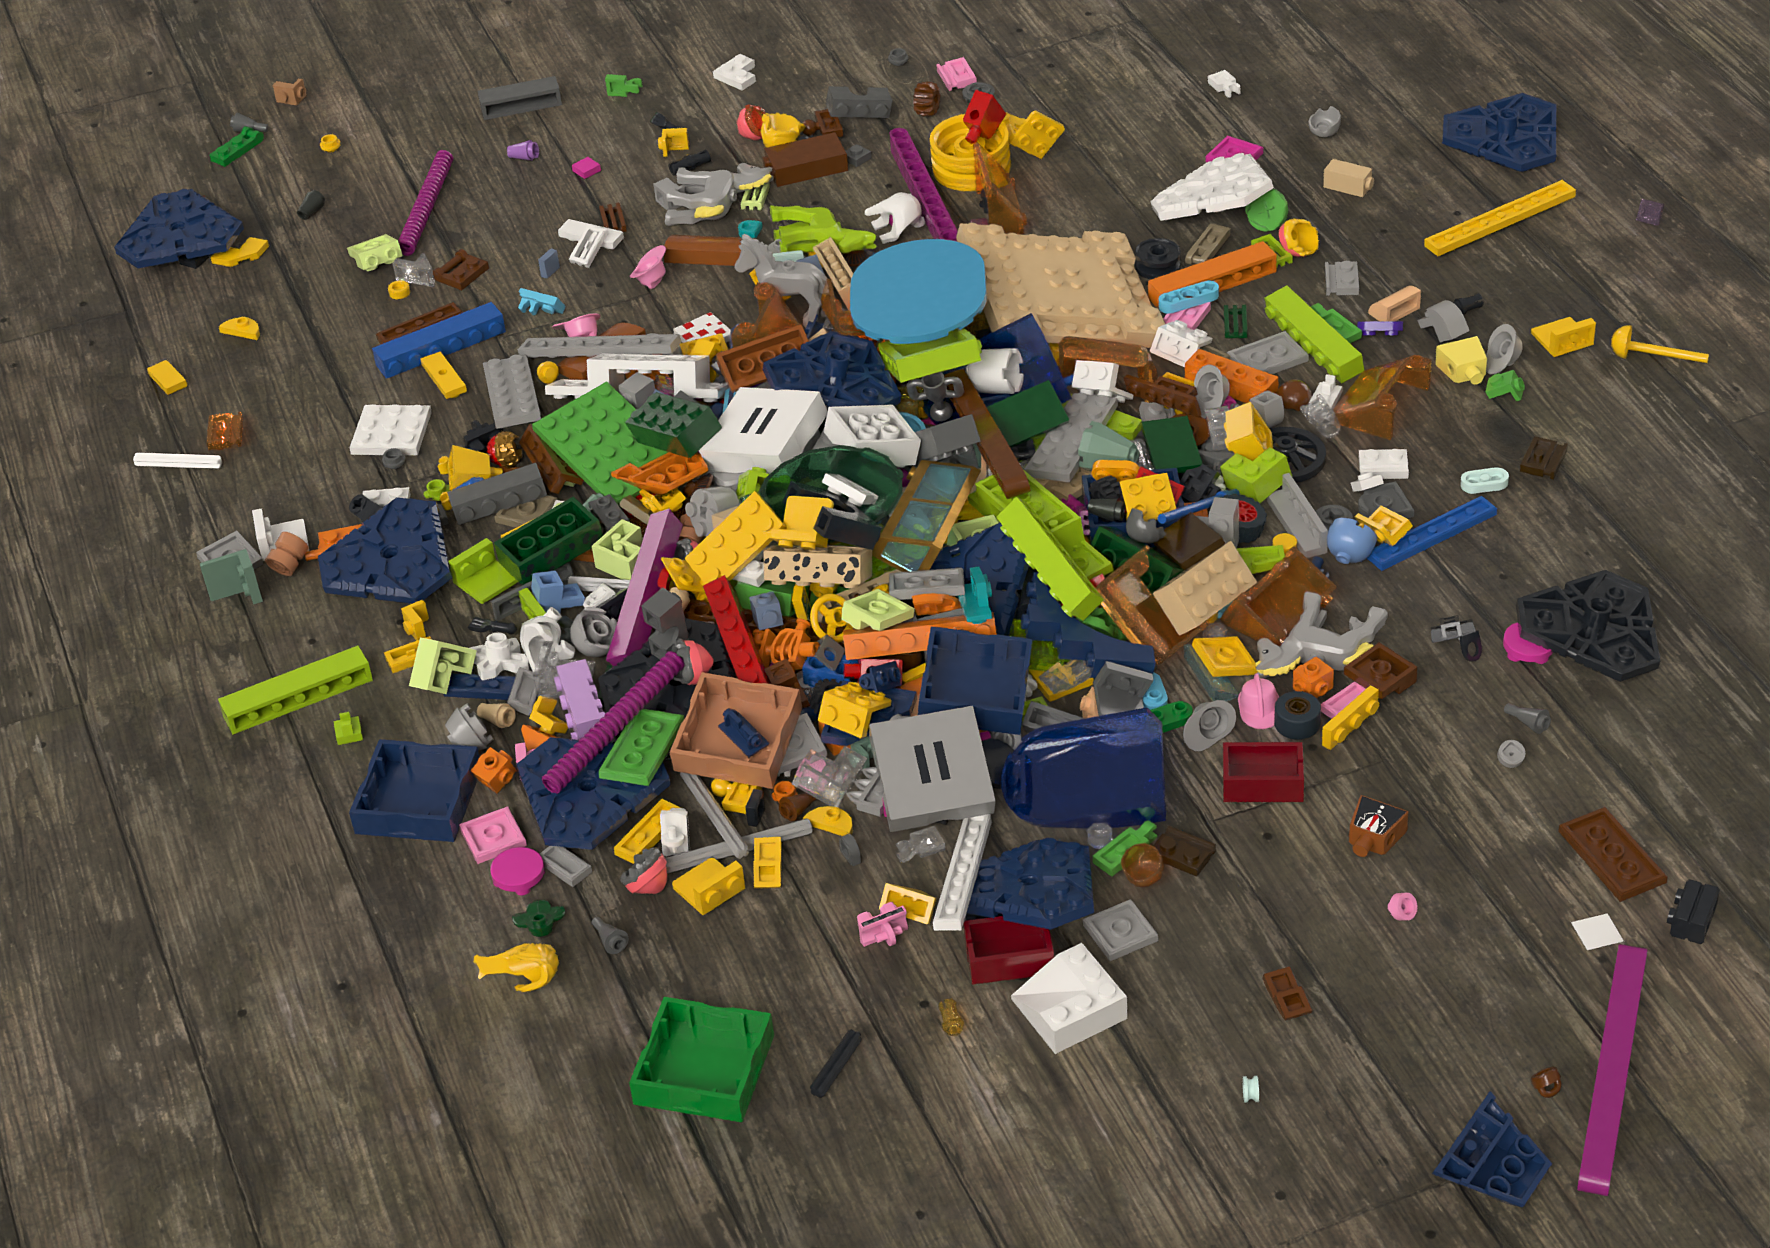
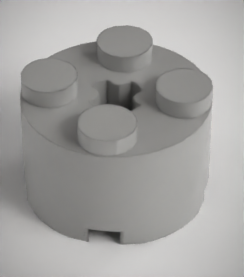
M725 486L702 488L693 493L690 502L686 504L685 510L691 519L696 535L700 537L708 536L714 530L711 515L740 505L736 493L731 488H725Z

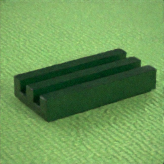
M1224 305L1226 339L1247 338L1246 305H1242V308H1237V305H1233V309H1228V305ZM1229 315H1233L1234 333H1229ZM1238 315H1242L1243 333H1238Z

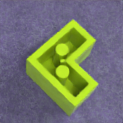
M1270 447L1253 461L1236 453L1220 466L1228 489H1237L1240 495L1253 498L1259 503L1264 501L1282 485L1283 474L1290 473L1292 476L1286 455Z

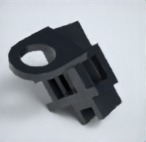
M1202 464L1200 467L1190 470L1187 469L1180 480V484L1185 486V491L1181 496L1183 501L1186 503L1187 501L1190 503L1215 496L1217 492L1222 491V489L1214 485L1220 473L1214 471L1209 464Z
M1455 615L1440 618V625L1431 627L1432 643L1459 638L1463 657L1467 661L1473 662L1480 658L1482 645L1479 630H1476L1472 619L1459 621V616ZM1471 642L1476 647L1474 656H1470L1468 652V646Z

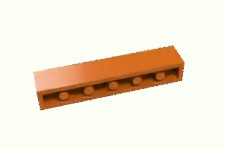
M1262 241L1148 281V299L1159 309L1160 295L1200 282H1217L1219 284V292L1275 273L1277 254Z
M992 612V619H987L986 622L981 624L967 622L965 615L904 622L880 631L874 630L871 627L860 630L846 629L843 630L846 660L927 651L931 626L964 630L981 635H996L994 612Z

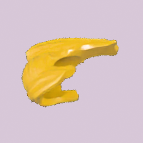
M525 943L490 957L475 955L473 961L479 968V979L489 974L508 973L516 976L523 975L532 983L514 986L516 991L521 992L541 989L547 985L555 976L559 965L558 955L555 954L556 950L551 945L541 943Z

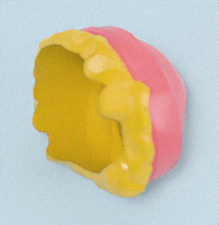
M1290 219L1281 225L1279 239L1282 247L1288 253L1295 257H1304L1318 250V231L1316 227H1312L1310 221Z

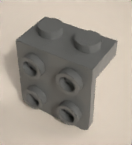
M1106 661L1093 681L1099 717L1106 721L1144 729L1147 722L1142 698L1154 681L1152 673Z

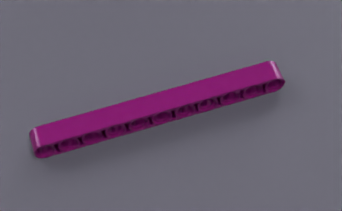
M904 128L891 130L889 133L891 153L911 194L918 199L921 205L922 217H924L933 239L958 242L956 239L958 231L908 131Z
M1623 944L1618 946L1577 1191L1608 1196L1648 950L1646 948Z

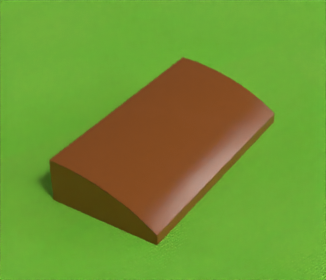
M670 235L664 244L666 247V252L663 256L664 263L735 266L741 252L739 245H741L740 241L743 239L742 237Z
M617 323L599 336L646 335V331L644 328L634 324ZM567 357L557 364L559 373L573 380H588L587 359L592 357Z
M800 324L717 353V364L733 393L738 391L740 387L748 388L768 381L763 372V363L793 348L800 351L801 345L809 342Z

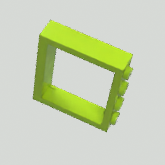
M956 328L949 331V335L946 337L922 343L894 344L890 343V340L878 343L880 356L885 364V368L900 382L981 361L982 345L980 340H977L965 328L961 330Z

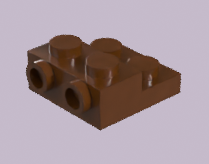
M1379 642L1344 667V675L1365 689L1370 685L1379 690L1378 697L1383 699L1393 691L1400 694L1416 683L1417 666Z

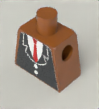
M1361 795L1349 829V842L1354 845L1353 852L1360 857H1366L1369 851L1380 855L1386 854L1407 832L1409 811Z

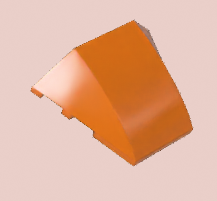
M668 452L639 468L629 463L611 472V476L641 490L643 489L648 493L661 495L690 482L709 470L701 454L698 452L691 458Z

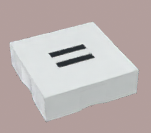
M740 387L718 420L722 429L699 452L709 471L741 473L749 469L752 470V467L766 469L768 474L775 475L776 472H781L789 475L801 457L806 444L815 435L827 416L828 411L820 392L775 391L774 389Z

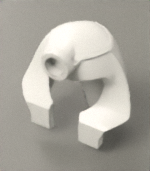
M896 193L865 210L866 216L881 214L877 220L871 222L875 231L886 227L889 224V216L892 214L893 225L891 232L879 236L883 244L896 241L909 224L916 228L922 227L925 224L924 217L921 216V205L912 194Z
M550 607L543 616H537L524 622L521 627V646L534 674L542 670V661L571 659L575 654V647L565 640H561V645H559L561 629L557 622L562 616L553 607Z

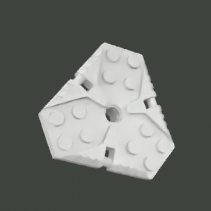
M1238 153L1230 158L1217 157L1212 162L1205 163L1197 170L1188 174L1185 180L1180 179L1177 183L1160 192L1150 202L1154 212L1162 221L1197 215L1202 209H1206V212L1209 213L1247 206L1274 187L1271 179L1251 154L1244 155V153Z

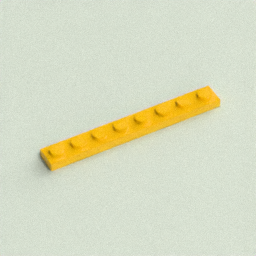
M1563 180L1430 236L1425 239L1424 246L1437 256L1443 255L1572 199L1576 196V189Z

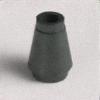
M317 190L308 192L297 211V215L301 219L306 220L324 206L325 197Z
M1119 498L1090 499L1088 513L1113 522L1117 520L1122 521L1125 515V502L1120 501Z

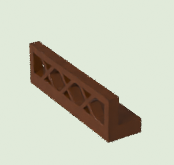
M529 424L519 443L532 464H537L541 477L550 492L559 494L566 481L582 485L584 480L533 431L532 424Z

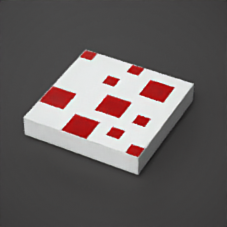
M711 312L673 329L674 334L680 335L682 343L721 333L725 343L730 341V329Z

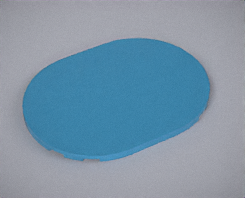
M943 239L909 241L879 251L866 259L855 270L850 285V312L855 327L865 332V335L878 341L887 339L890 340V343L894 344L932 341L948 336V332L956 328L961 330L973 322V317L977 313L983 311L987 300L986 272L981 255L968 245Z

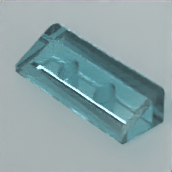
M1190 644L1184 645V658L1213 701H1229L1239 697L1238 692L1227 676L1212 677L1194 648Z

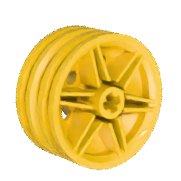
M965 114L942 121L930 134L932 170L935 179L940 184L959 191H977L987 186H994L1006 178L1011 169L1009 132L1003 122H1001L991 139L979 137L974 145L965 140L969 131L963 122Z

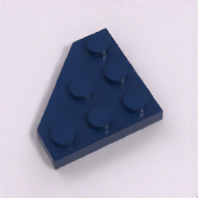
M843 680L841 686L848 684L850 681ZM897 688L881 691L885 694L886 698L892 700L891 706L872 712L869 726L873 723L889 721L897 714L911 716L917 700L916 691ZM825 724L821 733L822 743L848 746L863 739Z

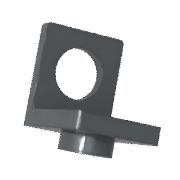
M826 634L817 641L820 646L814 657L830 670L835 671L845 652V648ZM824 650L833 652L834 661H829L825 657Z

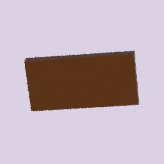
M1606 807L1559 825L1558 832L1620 902L1667 883L1668 876Z

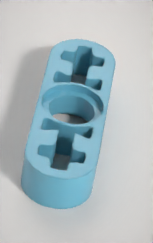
M1204 281L1164 293L1159 296V310L1170 314L1214 301L1219 297V284L1215 281Z

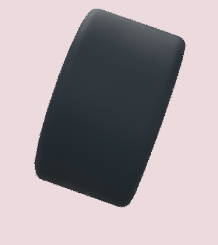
M1292 691L1283 694L1275 702L1274 726L1281 735L1290 739L1301 740L1317 733L1320 728L1321 704L1316 697L1303 691Z

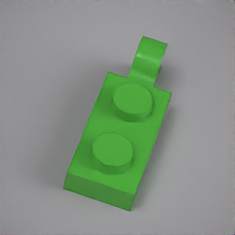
M1319 303L1310 306L1349 343L1362 337V330L1334 309L1327 311Z
M1148 820L1137 830L1129 827L1092 856L1093 864L1113 877L1150 848L1149 843L1157 838V834L1152 832L1157 828V825Z

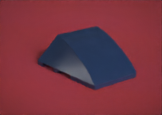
M1490 1091L1432 1174L1471 1188L1498 1201L1523 1207L1552 1163L1528 1135H1523L1512 1122L1514 1118L1509 1112L1507 1114L1503 1112L1495 1102L1496 1097Z

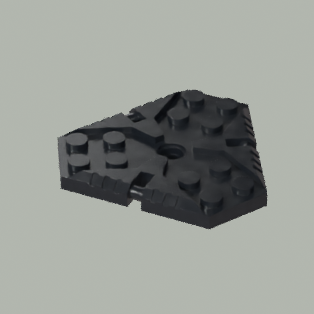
M1602 570L1566 582L1564 589L1557 585L1517 599L1516 612L1520 638L1538 646L1541 645L1547 650L1550 649L1553 653H1559L1562 657L1567 658L1568 656L1575 659L1574 662L1580 665L1583 664L1589 669L1592 668L1596 672L1599 671L1601 674L1619 682L1659 669L1661 662L1655 627H1652L1654 620L1649 592L1645 586L1610 571Z
M686 619L685 623L689 633V640H693L695 643L703 646L713 658V666L708 673L736 678L718 625ZM649 641L642 644L643 648L639 651L634 650L623 661L618 662L616 666H613L598 678L606 713L660 661V659L651 654ZM673 678L643 709L684 715L685 719L689 712L690 700L697 684H682Z

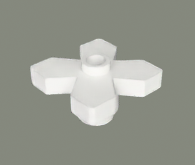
M492 633L487 636L485 645L470 647V649L477 650L474 664H477L481 680L495 678L503 670L517 673L519 667L529 670V661L525 654H521L520 644L516 638L507 639L503 633Z

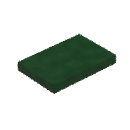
M1049 380L987 407L1010 448L1069 423V418Z
M1188 416L1141 422L1142 432L1154 470L1177 468L1178 473H1184L1187 469L1190 470L1202 465Z

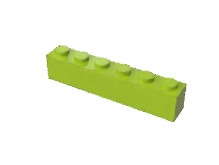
M1287 285L1265 297V313L1268 318L1275 320L1282 331L1285 330L1302 346L1307 354L1310 353L1319 366L1322 365L1327 369L1329 375L1336 376V379L1341 384L1364 371L1362 354Z
M1016 496L996 517L1002 524L1000 529L1009 538H1013V546L1020 553L1026 555L1024 560L1031 568L1039 572L1037 577L1040 581L1050 586L1049 593L1057 601L1063 603L1062 610L1069 617L1076 616L1084 621L1104 601L1103 597L1031 505Z
M355 646L219 698L218 701L223 718L233 735L373 681L367 659L359 646Z

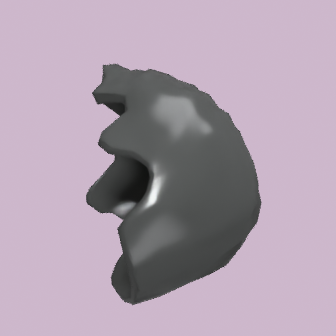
M1135 508L1131 509L1126 521V531L1133 540L1142 543H1153L1166 535L1163 527L1156 528L1155 519L1144 521L1142 511Z

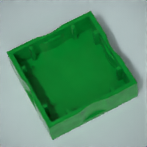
M663 997L652 1025L650 1039L641 1052L629 1082L633 1105L743 1122L774 1038L771 1013L734 1007H714L702 1002Z

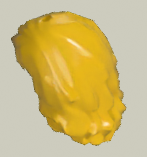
M765 113L762 116V140L766 148L794 142L806 126L790 115Z

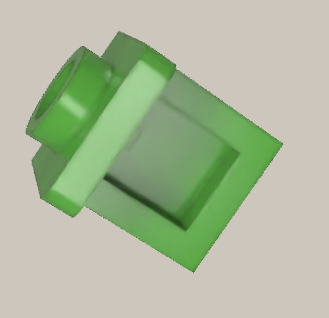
M1511 370L1490 377L1485 392L1489 399L1511 392L1514 399L1519 401L1522 398L1525 385L1522 378H1518L1515 371Z

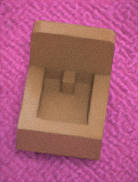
M298 79L294 84L279 81L273 84L276 102L298 105L306 96L303 79Z

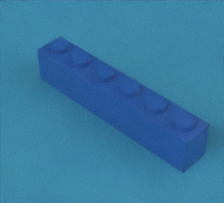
M489 302L373 347L376 366L387 379L420 366V359L440 351L446 356L506 332L503 314L492 302Z

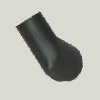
M563 616L558 622L559 626L565 630V634L561 633V638L569 644H573L570 637L573 621L569 617Z

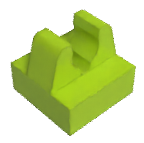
M350 712L340 713V720L334 721L337 744L342 745L363 740L359 716L351 718Z

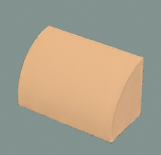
M1407 286L1372 304L1368 314L1378 321H1397L1420 309L1421 290L1414 286Z

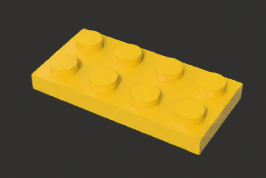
M754 491L685 557V560L705 584L723 575L730 582L773 541L770 538L771 528L786 529L787 527L760 494Z

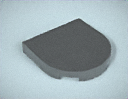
M1396 481L1366 489L1358 500V510L1361 515L1367 518L1380 506L1405 518L1414 517V509Z

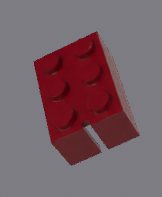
M1223 742V802H1304L1303 742Z
M1003 916L969 920L963 923L965 948L972 985L1033 977L1054 958L1049 929L1005 921Z

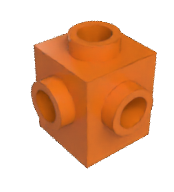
M1314 657L1293 670V689L1312 694L1316 698L1323 696L1333 688L1334 669L1318 657Z
M490 747L486 753L479 757L471 772L479 782L498 794L504 785L512 780L517 770L511 763L513 760L511 756L503 750H500L498 753Z

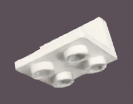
M1175 320V322L1158 327L1150 352L1185 367V362L1200 347L1210 344L1213 338L1208 337V333L1203 330H1192L1187 327L1186 323Z
M262 509L252 510L257 542L263 561H265L271 549H276L275 542L282 532L292 533L300 537L308 545L303 519L270 525L269 517L264 518Z

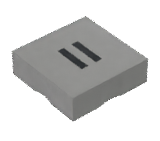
M973 706L870 724L869 739L876 770L883 786V802L890 832L927 826L941 820H960L994 813L995 797Z

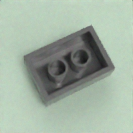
M970 414L915 432L921 440L916 462H921V460L937 461L974 449L973 444L981 442L973 415Z

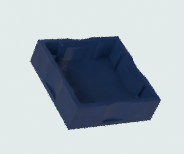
M931 626L925 672L920 690L918 715L973 706L978 730L1020 735L1032 639L1004 635H981L964 630Z
M379 739L369 763L367 776L360 785L349 811L354 833L359 835L455 842L460 829L459 824L463 821L478 780L471 772V769L479 759L478 748L475 746L449 744L425 745L408 741Z

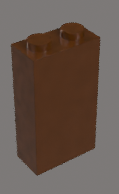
M835 132L764 148L765 157H762L764 168L772 167L770 175L773 176L776 187L848 171L847 153Z

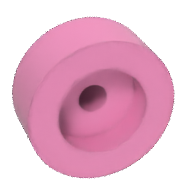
M1396 893L1388 904V910L1396 920H1411L1416 915L1417 902L1410 893Z

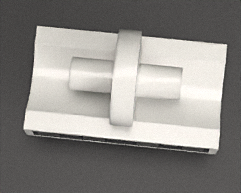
M671 808L670 811L662 810L660 822L663 855H677L690 851L688 811L684 808Z

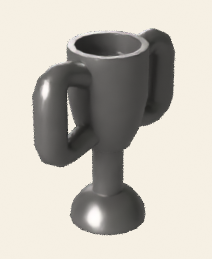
M942 372L923 376L922 379L910 380L906 386L909 397L912 400L929 399L934 402L930 409V415L936 421H946L953 413L952 406L948 402L943 401L945 397L958 398L964 393L962 381L958 377L944 378ZM953 384L955 391L947 390V385ZM916 386L922 387L924 392L918 393Z

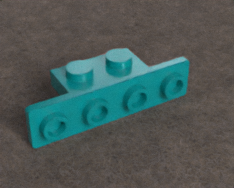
M980 567L970 568L971 584H964L965 595H957L967 622L981 624L986 622L987 619H992V612L988 604V597H992V590L987 574H982Z

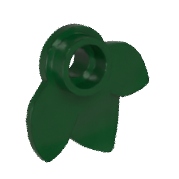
M537 899L527 905L525 912L512 915V921L516 927L527 928L533 936L542 937L551 933L554 922L562 919L566 911L564 906L551 907L547 900Z

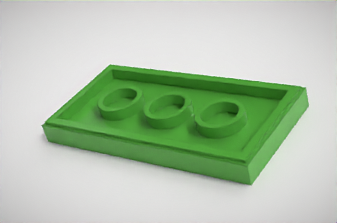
M647 709L639 711L624 727L599 769V778L649 786L676 738L680 725L684 721V715Z

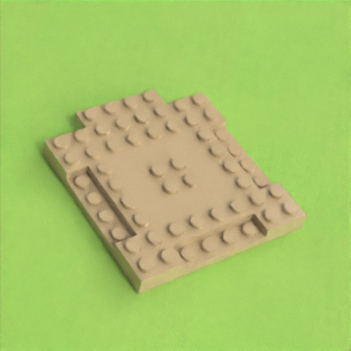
M960 223L957 241L975 249L984 261L987 300L983 310L995 340L1115 346L1118 344L1119 347L1151 348L1158 327L1165 325L1159 309L1152 307L1134 267L1136 257L1125 234L1120 232L1084 231L1082 238H1068L1055 235L1005 234L1002 226L995 224Z

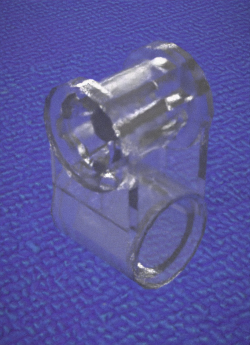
M1318 394L1316 399L1308 405L1300 407L1306 419L1316 427L1322 436L1332 438L1339 434L1341 425L1337 416L1321 394Z

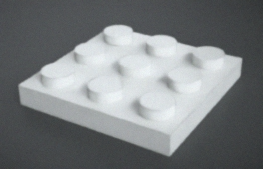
M364 405L350 445L351 455H383L385 451L392 448L401 450L404 455H418L432 413L431 407L423 405Z

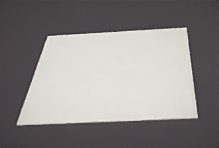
M1608 913L1571 922L1587 950L1623 942Z

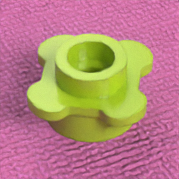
M440 479L432 480L427 484V491L423 493L424 497L441 501L440 495L443 492L450 491L449 485H445V482Z

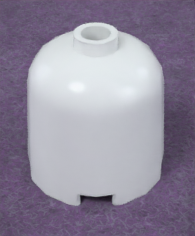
M1018 349L982 350V353H980L981 361L971 363L966 367V373L977 392L1014 394V392H1019L1022 387L1024 374L1019 373V363H1023Z

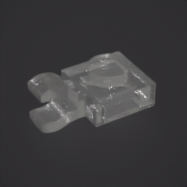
M935 826L910 833V840L896 843V847L900 851L896 853V856L900 863L911 860L916 853L919 854L920 858L945 851V842Z

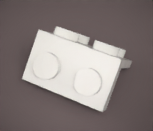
M1076 360L1072 388L1078 389L1080 393L1087 395H1105L1117 398V402L1125 403V399L1133 400V394L1115 388L1118 364Z

